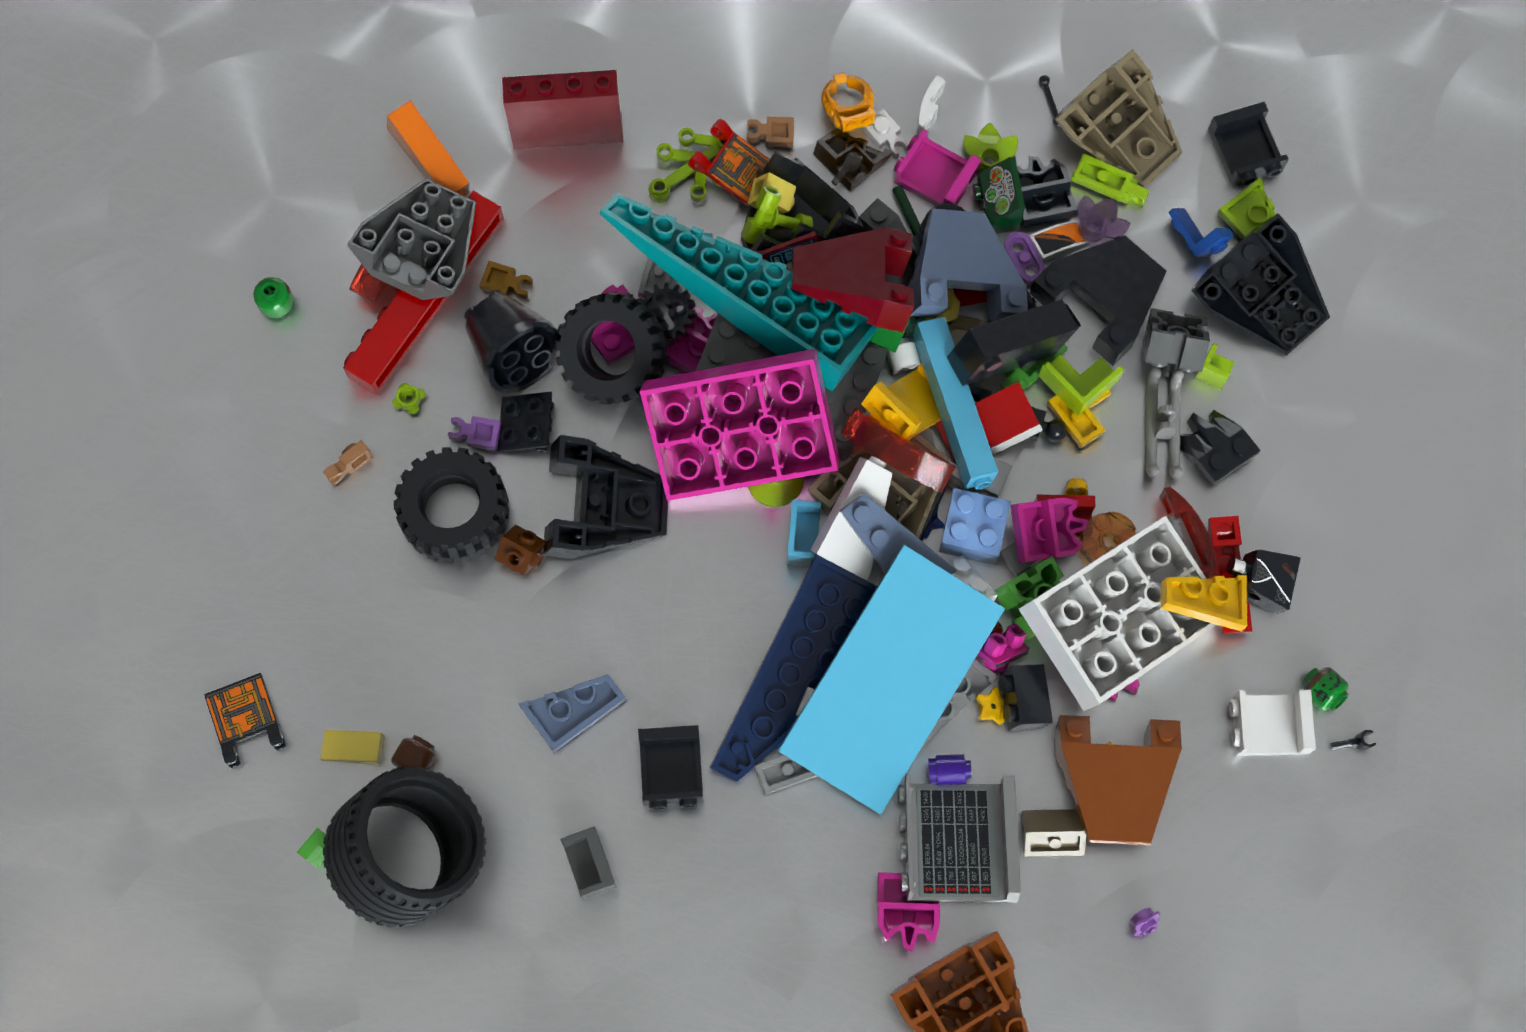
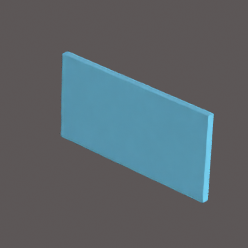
M903 545L777 751L881 815L1005 608Z

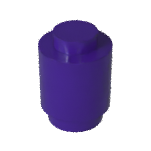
M964 754L936 755V758H928L929 783L937 782V785L966 784V778L972 777L971 760H965Z

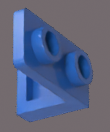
M1172 208L1168 212L1172 218L1173 227L1182 233L1187 241L1186 246L1193 255H1196V257H1208L1222 252L1228 247L1227 242L1235 237L1229 227L1215 228L1203 237L1184 208Z

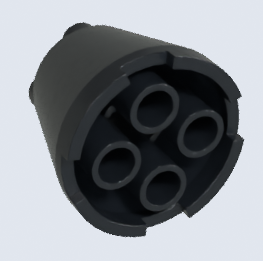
M497 290L465 312L466 332L484 377L495 390L502 392L503 389L516 388L517 391L526 389L542 379L553 368L550 363L557 351H560L554 349L555 341L559 340L561 335L557 333L556 327L551 322L514 298Z

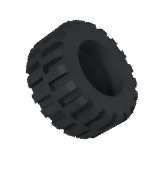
M617 292L591 296L575 304V309L569 310L564 316L566 322L559 324L557 333L561 337L555 341L554 348L555 350H560V357L555 359L557 366L563 365L565 370L561 374L565 382L571 380L574 383L571 389L577 394L585 393L584 398L591 402L599 400L600 404H620L641 396L640 389L644 381L662 378L665 373L663 366L668 364L670 355L666 354V348L670 347V338L665 339L663 331H666L667 327L665 322L659 323L657 317L660 314L656 309H649L647 301L642 298L635 299L633 294H619ZM615 321L629 331L633 338L635 359L631 368L623 374L612 375L605 372L597 365L592 356L591 337L595 328L603 322Z
M443 447L442 453L435 454L434 450L426 452V459L420 461L419 458H416L411 462L413 469L411 471L404 470L400 476L403 483L397 484L394 493L397 499L393 501L394 510L403 534L420 554L425 553L428 559L436 562L441 558L445 564H454V559H460L462 563L471 561L469 556L473 554L481 557L486 554L484 548L488 545L494 547L498 542L497 535L499 533L503 534L507 527L505 519L509 518V500L501 476L498 475L496 468L491 462H485L484 457L477 452L470 455L468 449L459 447L457 452H453L451 447ZM449 484H464L473 488L478 494L479 506L473 517L466 523L453 528H442L431 524L425 514L426 504L436 490Z

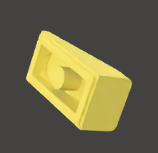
M325 730L320 760L381 765L385 736L381 732Z

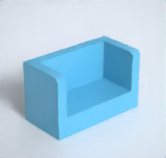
M792 500L787 565L810 567L815 555H817L811 551V548L819 534L821 502Z

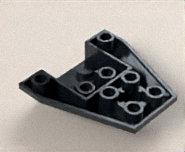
M1279 213L1243 237L1209 267L1191 289L1208 311L1285 355H1288L1330 318L1299 238Z

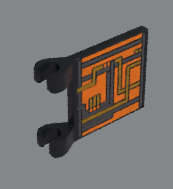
M261 672L204 694L221 746L224 762L230 768L241 764L234 745L260 734L268 733L270 744L275 750L286 747V742L279 727Z

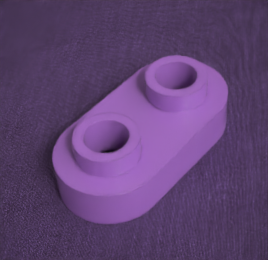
M1013 232L1006 237L1004 242L1005 250L1008 252L1018 273L1022 276L1025 285H1032L1034 279L1046 268L1043 260L1027 234ZM1019 246L1022 251L1015 252L1012 247ZM1031 269L1035 274L1030 276L1025 271Z

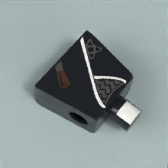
M1255 550L1245 554L1243 560L1232 557L1228 562L1226 571L1228 574L1236 577L1238 575H1247V600L1272 614H1278L1290 609L1301 558L1271 551Z

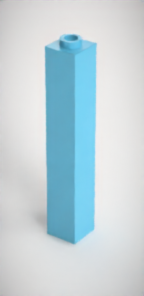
M941 317L918 322L913 338L965 489L972 487L984 489L993 483L999 471L969 385H961L947 359L955 345L946 319Z

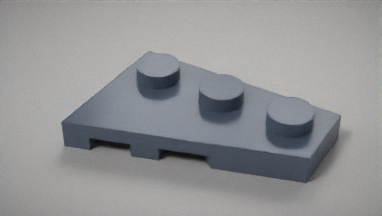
M609 674L574 685V687L560 692H552L544 695V697L519 703V706L555 753L626 701V697Z

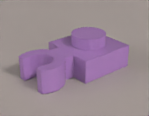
M472 416L471 424H468L459 417L451 418L452 425L460 426L461 429L457 433L448 432L450 440L461 441L467 438L468 447L496 451L502 425L500 420Z

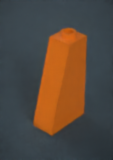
M411 100L387 115V130L422 175L465 197L468 194L466 190L469 188L470 183Z

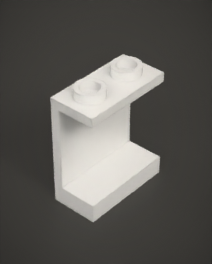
M1239 690L1233 696V699H1230V716L1235 718V728L1232 729L1231 740L1232 745L1237 746V755L1309 754L1316 749L1311 690H1298L1293 695H1246L1245 690Z

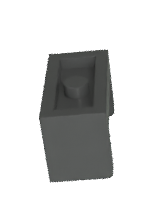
M595 826L560 839L582 900L617 887Z

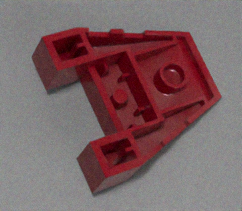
M884 227L794 247L792 251L791 288L822 303H826L827 300L842 306V312L849 315L853 311L867 317L866 323L875 327L903 333L914 308V289L902 284L885 282V274L898 277L903 276L912 254V234L899 229L894 230Z

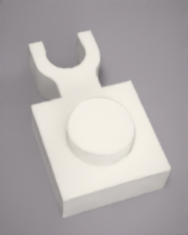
M884 109L875 115V124L862 127V130L879 149L886 144L895 160L899 157V152L895 149L896 146H901L905 151H908L909 143L904 138L897 136L901 133L900 126Z

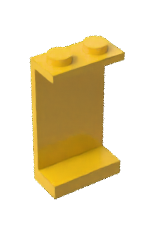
M922 362L921 366L889 386H886L882 381L875 384L861 403L901 444H904L941 420Z

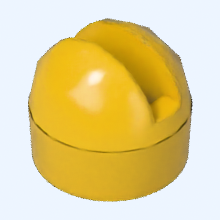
M1080 477L1069 479L1065 485V495H1088L1086 481Z

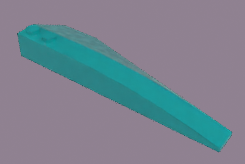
M616 193L600 210L599 214L667 274L718 314L778 356L816 349L824 386L831 392L844 378L879 328L866 323L868 318L852 311L851 315L842 312V306L827 300L826 303H822L792 289V271L786 269L787 265L778 261L776 263L762 259V254L717 236L714 239L703 234L704 230L696 226L688 228L677 223V218L670 215L660 216L652 212L651 207Z

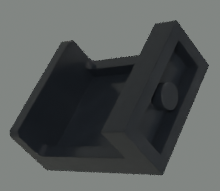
M1265 101L1214 116L1208 127L1209 134L1232 186L1238 184L1249 185L1264 176L1268 178L1275 177L1283 172L1289 161L1287 154L1281 156L1265 120L1269 111Z
M699 726L638 729L643 806L649 805L650 810L667 809V804L679 803L680 808H691L698 806L697 802H704Z

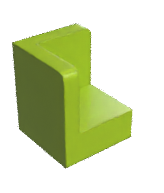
M1213 343L1207 352L1202 372L1198 371L1195 378L1221 390L1228 380L1235 362L1216 354L1215 351L1218 345Z

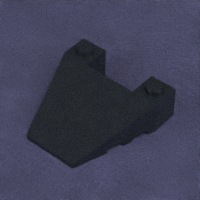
M1124 235L1052 261L1034 279L1030 294L1042 305L1063 299L1071 290L1079 295L1110 322L1097 336L1092 348L1114 366L1132 348L1167 271Z
M560 435L551 444L549 472L577 476L574 521L553 519L545 527L544 540L546 542L543 547L545 556L574 559L665 536L667 533L668 501L661 475L638 463L633 464L621 458V455L613 451L610 453L596 446L597 443L589 439Z

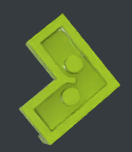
M1059 355L1051 363L1047 361L1042 365L1039 377L1079 416L1119 382L1124 369L1119 366L1113 370L1100 357L1080 375L1062 355Z

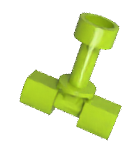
M763 185L755 201L758 207L755 216L748 217L741 236L744 241L754 244L760 234L765 233L766 229H773L778 225L792 229L793 233L799 222L813 227V219L811 216L798 214L795 218L779 214L777 205L782 197L778 189Z

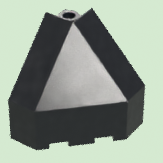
M775 151L764 169L758 168L756 178L770 172L796 186L794 205L790 212L782 215L793 218L798 214L811 216L813 227L799 222L792 233V229L776 225L773 229H766L764 234L761 233L754 244L744 241L742 236L741 243L743 247L752 251H763L813 231L816 232L818 242L860 233L864 226L854 206L797 157L793 160ZM749 205L745 223L748 217L755 216L757 208Z

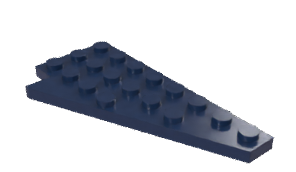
M815 555L709 767L710 769L737 782L782 744L798 717L795 714L807 687L815 690L876 590V585L819 555Z

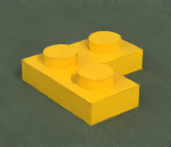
M1108 390L1079 416L1057 395L1049 399L1047 405L1058 420L1065 424L1067 432L1081 449L1104 434L1105 429L1090 409L1108 398L1111 392Z

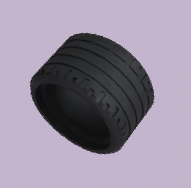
M406 766L392 769L390 772L386 771L374 778L351 797L332 817L331 824L326 829V836L323 841L325 844L323 848L325 859L323 864L327 871V879L330 880L331 887L338 894L337 897L340 901L342 900L349 910L351 909L357 916L365 918L366 921L370 923L376 922V925H387L388 927H395L397 925L399 927H406L407 925L417 924L431 917L463 895L479 876V869L483 867V858L486 854L483 820L471 797L463 791L460 785L454 783V780L445 777L444 774L417 766L414 768ZM393 806L405 809L419 817L431 830L438 844L441 859L439 876L432 889L405 887L393 881L380 869L372 856L367 837L368 820L373 808Z

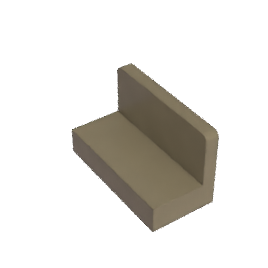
M1076 809L1023 810L1021 812L1024 828V857L1085 856L1086 834Z

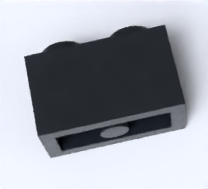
M1044 664L1010 666L999 673L998 686L1003 694V718L1007 722L1008 731L1042 729L1053 723Z

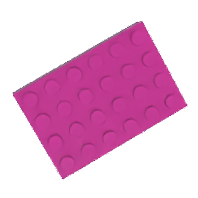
M816 349L646 380L640 389L667 501L833 472L839 469L840 455Z

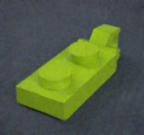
M1087 154L1082 155L1071 176V181L1126 204L1130 201L1143 206L1150 191L1139 186V181L1133 178V174Z

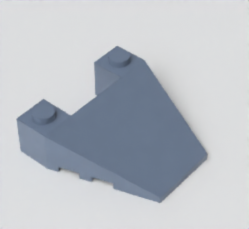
M932 208L923 234L921 250L915 261L916 267L913 277L908 287L914 289V308L910 316L936 318L948 308L947 288L986 291L988 322L1027 311V287L986 214Z

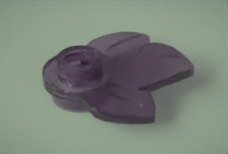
M1084 196L1077 205L1078 217L1080 219L1078 230L1083 239L1089 242L1100 241L1103 237L1118 238L1125 234L1130 226V222L1117 218V201L1114 199L1103 200L1095 204L1088 196ZM1088 227H1093L1096 232L1090 231Z

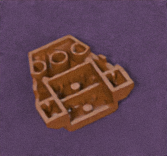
M997 931L983 936L973 943L961 946L911 976L908 982L899 986L890 994L905 1023L916 1032H1028L1026 1019L1023 1017L1019 1000L1021 999L1020 990L1017 988L1013 971L1015 969L1014 961Z

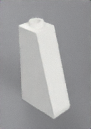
M871 456L869 460L862 457L859 458L811 548V551L865 580H868L870 577L874 558L839 510L862 493L866 494L885 510L892 473L884 469L887 465L885 462L874 456Z

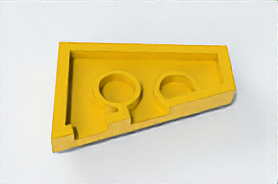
M1238 575L1236 578L1214 576L1212 579H1200L1198 576L1166 577L1161 582V609L1243 631L1247 627V575Z

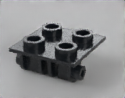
M551 391L502 397L500 414L502 425L498 439V452L536 448L537 453H547V449L551 447L549 432L552 431L550 424L553 423L551 412L554 402H552Z

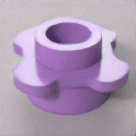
M1148 907L1136 913L1130 920L1135 929L1133 931L1134 936L1141 933L1148 935L1156 930L1160 921L1158 917L1161 915L1159 911L1153 912Z

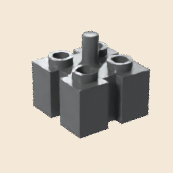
M1151 308L1143 338L1145 362L1150 363L1154 367L1163 368L1162 375L1165 377L1172 376L1176 365L1183 372H1202L1210 343L1209 331H1207V318L1189 314L1179 316L1174 315L1172 311Z

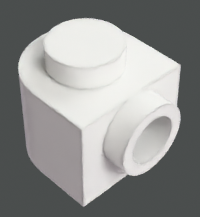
M908 338L901 339L896 353L888 350L887 358L892 375L921 366L915 342H909Z

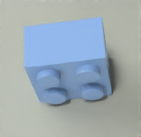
M954 488L939 552L958 557L964 555L966 559L996 565L1000 555L1011 501Z

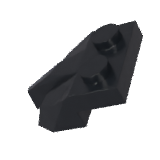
M1029 156V168L1027 170L1017 166L1025 203V210L1021 220L1023 227L1078 216V208L1070 189L1071 180L1063 164L1056 159H1052L1048 166H1043L1038 157Z
M1213 410L1209 414L1210 421L1208 422L1193 412L1187 421L1193 434L1180 435V450L1192 466L1197 464L1212 485L1260 453L1261 450L1246 431L1226 416Z

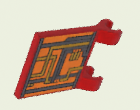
M718 119L711 127L710 134L726 142L712 163L702 152L697 151L688 161V166L708 176L749 207L747 203L758 168L763 170L770 159L734 133L724 120Z

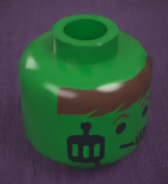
M267 277L259 281L255 286L253 297L262 314L269 318H280L290 312L293 307L294 298L285 281L277 277Z
M1325 667L1320 671L1314 668L1304 678V681L1307 683L1304 690H1311L1312 703L1321 711L1329 709L1335 711L1349 697L1347 681L1331 667Z

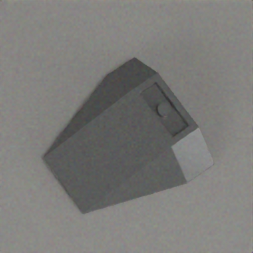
M425 178L363 221L349 240L348 247L371 276L421 300L452 296L465 275L476 202Z

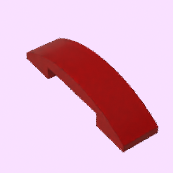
M1239 516L1212 517L1208 519L1211 579L1214 576L1236 578V576L1228 574L1226 569L1232 557L1241 559L1239 546L1242 545ZM1247 602V627L1243 631H1238L1220 626L1222 634L1253 631L1249 602Z

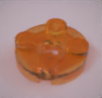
M1107 512L1093 516L1088 520L1086 530L1081 531L1080 541L1083 547L1080 549V552L1090 563L1115 548L1113 546L1109 548L1105 546L1103 536L1113 535V542L1118 546L1136 534L1134 523L1128 517L1118 512Z

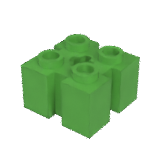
M1053 556L994 590L997 594V599L1002 607L1005 608V611L1012 609L1017 617L1012 623L1017 624L1027 634L1024 642L1034 637L1035 634L1019 611V608L1060 583L1059 579L1064 577Z

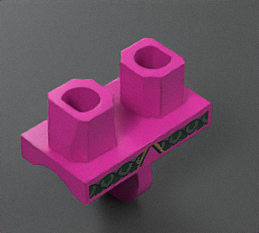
M1012 624L1002 634L996 632L990 634L977 656L985 659L984 665L987 669L994 673H1000L1008 668L1010 662L1028 654L1030 648L1024 643L1027 634L1017 624Z

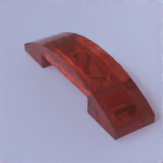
M854 408L841 431L842 435L874 457L939 492L943 491L956 469V466L932 452L929 453L889 430L881 425L878 420L858 408Z
M1170 486L1164 488L1159 495V499L1167 518L1172 516L1182 518L1203 565L1199 568L1206 579H1212L1214 576H1217L1216 558L1212 542L1203 522L1193 507Z

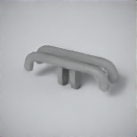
M1154 367L1149 372L1146 391V473L1150 478H1155L1159 475L1157 439L1169 440V474L1171 478L1179 479L1183 475V470L1180 467V399L1184 372L1179 369L1173 371L1169 387V405H1163L1158 409V383L1161 370Z

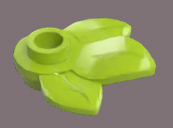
M988 123L980 130L978 137L965 135L963 148L968 156L974 155L981 159L979 170L984 171L1009 157H1014L1018 148V138L1012 135L1001 139L996 128L991 123ZM991 159L994 163L988 164L984 160Z

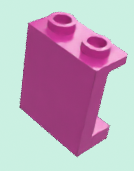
M923 129L919 136L914 135L907 147L909 152L905 158L901 156L897 160L893 171L896 172L894 183L902 185L907 191L934 206L941 203L958 205L978 174L981 159L974 155H971L969 160L962 158L928 139V131Z

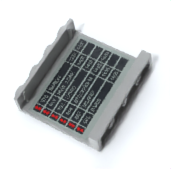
M906 775L904 785H899L898 798L899 804H904V814L899 816V831L905 832V843H900V861L906 862V873H901V891H907V902H1018L1021 895L1015 776H1002L1000 784L937 785L911 783L910 775Z

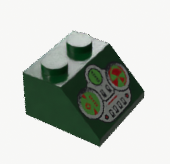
M1015 156L1009 157L980 172L977 183L973 184L974 200H979L981 208L978 209V213L986 214L996 234L1018 231L1025 210Z

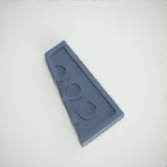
M862 493L839 510L884 573L887 572L903 545L951 575L957 571L866 494Z

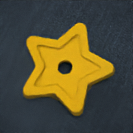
M994 687L988 695H976V699L979 702V719L994 720L997 724L1002 725L1004 723V699L1001 698L999 689Z

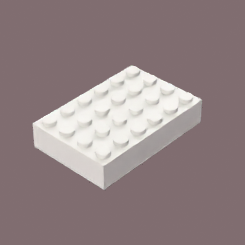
M1166 516L1019 608V611L1083 711L1101 704L1217 625L1161 609V582L1166 577L1198 576L1200 579H1206Z

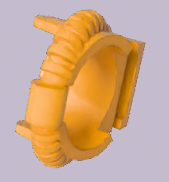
M845 72L833 75V79L825 85L822 91L821 101L825 112L829 115L835 127L840 128L842 132H847L875 124L874 94L869 84L860 77L854 75L846 76ZM847 83L848 88H853L862 94L863 100L854 106L844 107L838 106L837 101L832 99V96L837 92V85Z

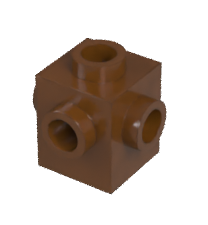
M515 524L502 536L495 560L506 565L512 571L525 576L533 567L537 569L542 563L545 556L542 550L546 541L536 536L534 532L525 530Z

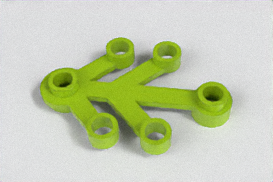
M683 128L678 134L679 143L684 147H690L693 144L709 147L702 152L709 161L716 157L724 145L721 143L722 140L711 135L695 134L691 128ZM684 135H690L692 138L689 140H684L682 137ZM662 143L657 147V158L661 162H669L671 160L687 163L665 179L657 178L651 181L648 190L652 201L656 203L666 202L671 196V188L695 172V170L688 166V161L695 154V151L673 149L668 143ZM662 150H668L670 152L668 155L660 154ZM696 171L695 182L690 188V197L695 202H702L707 197V189L705 187L707 176ZM713 181L714 185H716V186H718V187H721L720 185H718L716 182ZM656 186H664L662 191H657L654 188ZM701 190L703 194L697 196L694 194V191Z

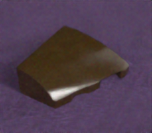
M836 128L817 140L813 155L843 185L852 190L879 169L891 157L892 152L886 148L883 152L867 146V140L852 137L848 132H842V130Z

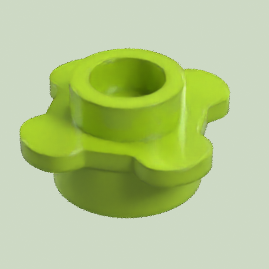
M402 383L398 387L396 398L392 401L393 407L395 409H405L409 414L414 415L419 412L418 406L426 396L425 391L422 388L417 389L408 383ZM411 397V400L407 401L406 398Z

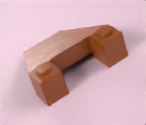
M1059 715L1055 728L1056 760L1066 778V786L1068 791H1071L1076 804L1075 809L1089 843L1151 844L1182 749L1180 721L1150 719L1144 733V746L1091 744L1090 716Z

